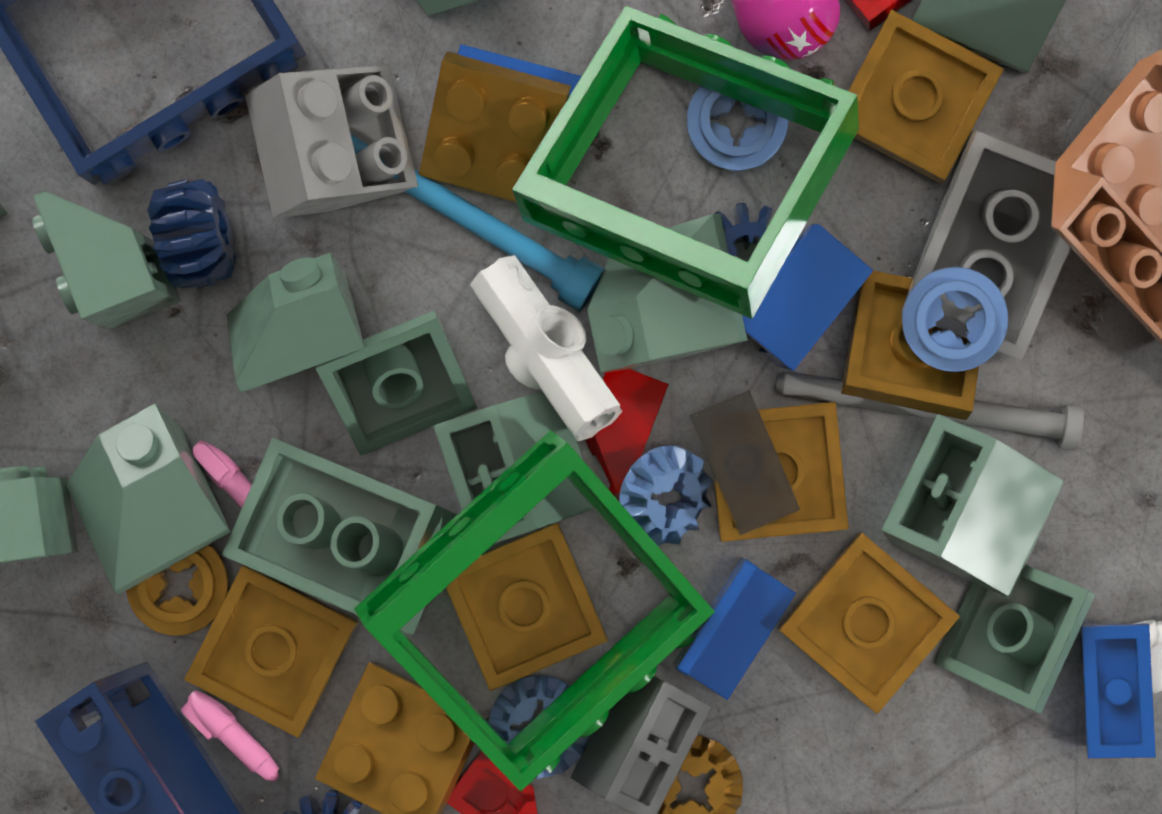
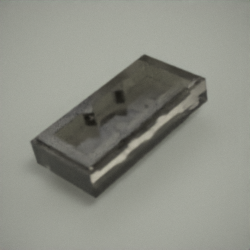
M750 390L689 415L739 535L801 510Z

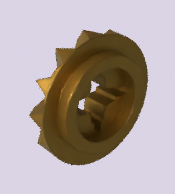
M208 545L166 568H170L175 573H180L186 569L193 568L195 565L198 567L192 573L194 577L188 583L190 590L193 592L192 596L198 601L197 603L192 599L188 600L182 595H177L171 599H166L161 604L159 600L165 595L164 591L170 584L164 576L166 573L164 570L126 590L129 604L138 619L156 632L175 636L196 632L213 622L228 594L227 578L229 572L215 547Z
M697 735L680 769L683 772L687 771L692 777H697L701 773L706 774L714 768L715 771L708 776L709 780L703 786L708 796L707 801L711 806L706 808L702 802L698 803L692 797L683 802L679 801L672 806L671 803L677 799L676 795L682 788L677 774L657 814H735L741 806L743 777L737 761L729 750L711 738Z

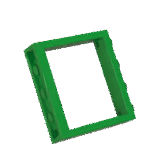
M625 6L512 191L524 222L753 319L859 130L857 94L834 86V80L815 79L792 70L778 58L755 56L733 47L727 40L718 35H701L677 26L674 21L663 14H660L659 18ZM640 63L647 64L821 133L748 262L566 186Z
M551 430L354 608L364 627L520 792L545 769L551 773L558 765L561 758L560 755L579 737H586L597 731L606 721L609 710L628 692H636L648 684L656 673L657 665L676 648H683L693 642L695 639L691 634L715 613L574 449ZM567 478L669 595L507 743L406 636L401 628Z

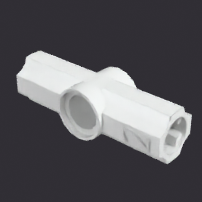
M515 255L499 258L494 264L480 271L470 286L510 344L505 354L506 365L510 373L525 386L542 390L577 442L591 438L603 428L611 425L622 413V410L614 395L582 351L587 339L586 331L581 322L566 309L549 305Z

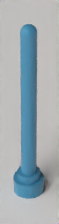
M351 134L355 154L368 146ZM380 157L382 163L385 165V161ZM415 170L418 187L405 191L406 194L510 256L515 255L518 261L552 281L551 288L560 293L558 300L578 312L584 309L597 288L601 275L605 270L604 267L585 256L580 260L571 255L566 259L562 258L434 180L420 176L419 171ZM398 174L392 177L399 180Z

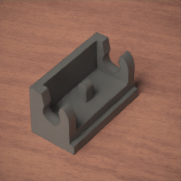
M654 676L643 688L633 693L628 692L609 710L606 721L592 734L570 778L604 800L633 814H657L712 706Z

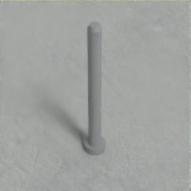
M790 371L778 373L776 378L775 391L786 397L825 403L836 402L838 405L934 420L937 416L934 413L841 394L843 382L841 379ZM974 400L973 412L967 420L948 416L943 417L960 424L1057 438L1059 449L1076 451L1083 431L1084 409L1083 407L1065 405L1062 413Z

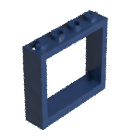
M0 0L1 50L77 174L93 185L100 181L104 185H109L123 179L137 167L134 160L154 148L158 152H163L177 146L191 134L188 127L209 114L212 119H217L234 111L245 100L242 94L263 81L265 83L278 73L295 72L298 69L296 61L307 55L273 0H251L275 41L95 151L7 7L18 0Z
M148 662L90 683L35 720V723L95 814H247ZM141 680L151 696L135 706L125 691L128 690L127 687ZM100 716L101 719L89 727L84 723L91 718Z

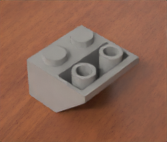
M390 65L278 73L245 95L273 219L330 212L418 187ZM351 134L368 146L355 154ZM380 157L385 161V165L382 163ZM398 174L399 180L393 178V176Z

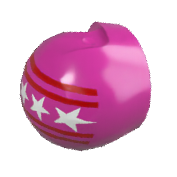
M731 0L738 26L748 43L761 54L781 60H797L816 53L832 38L840 19L839 0Z

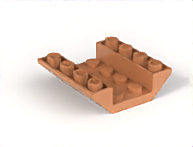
M1162 49L1140 60L1056 161L1051 227L1161 345Z

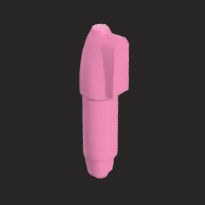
M199 441L193 447V456L219 489H223L242 509L252 483L243 475L240 467L227 454L205 441Z
M195 690L189 695L188 701L181 708V711L208 740L212 737L218 738L251 773L256 772L266 781L274 782L278 780V770L280 769L270 754L236 721V717L231 711L203 692Z

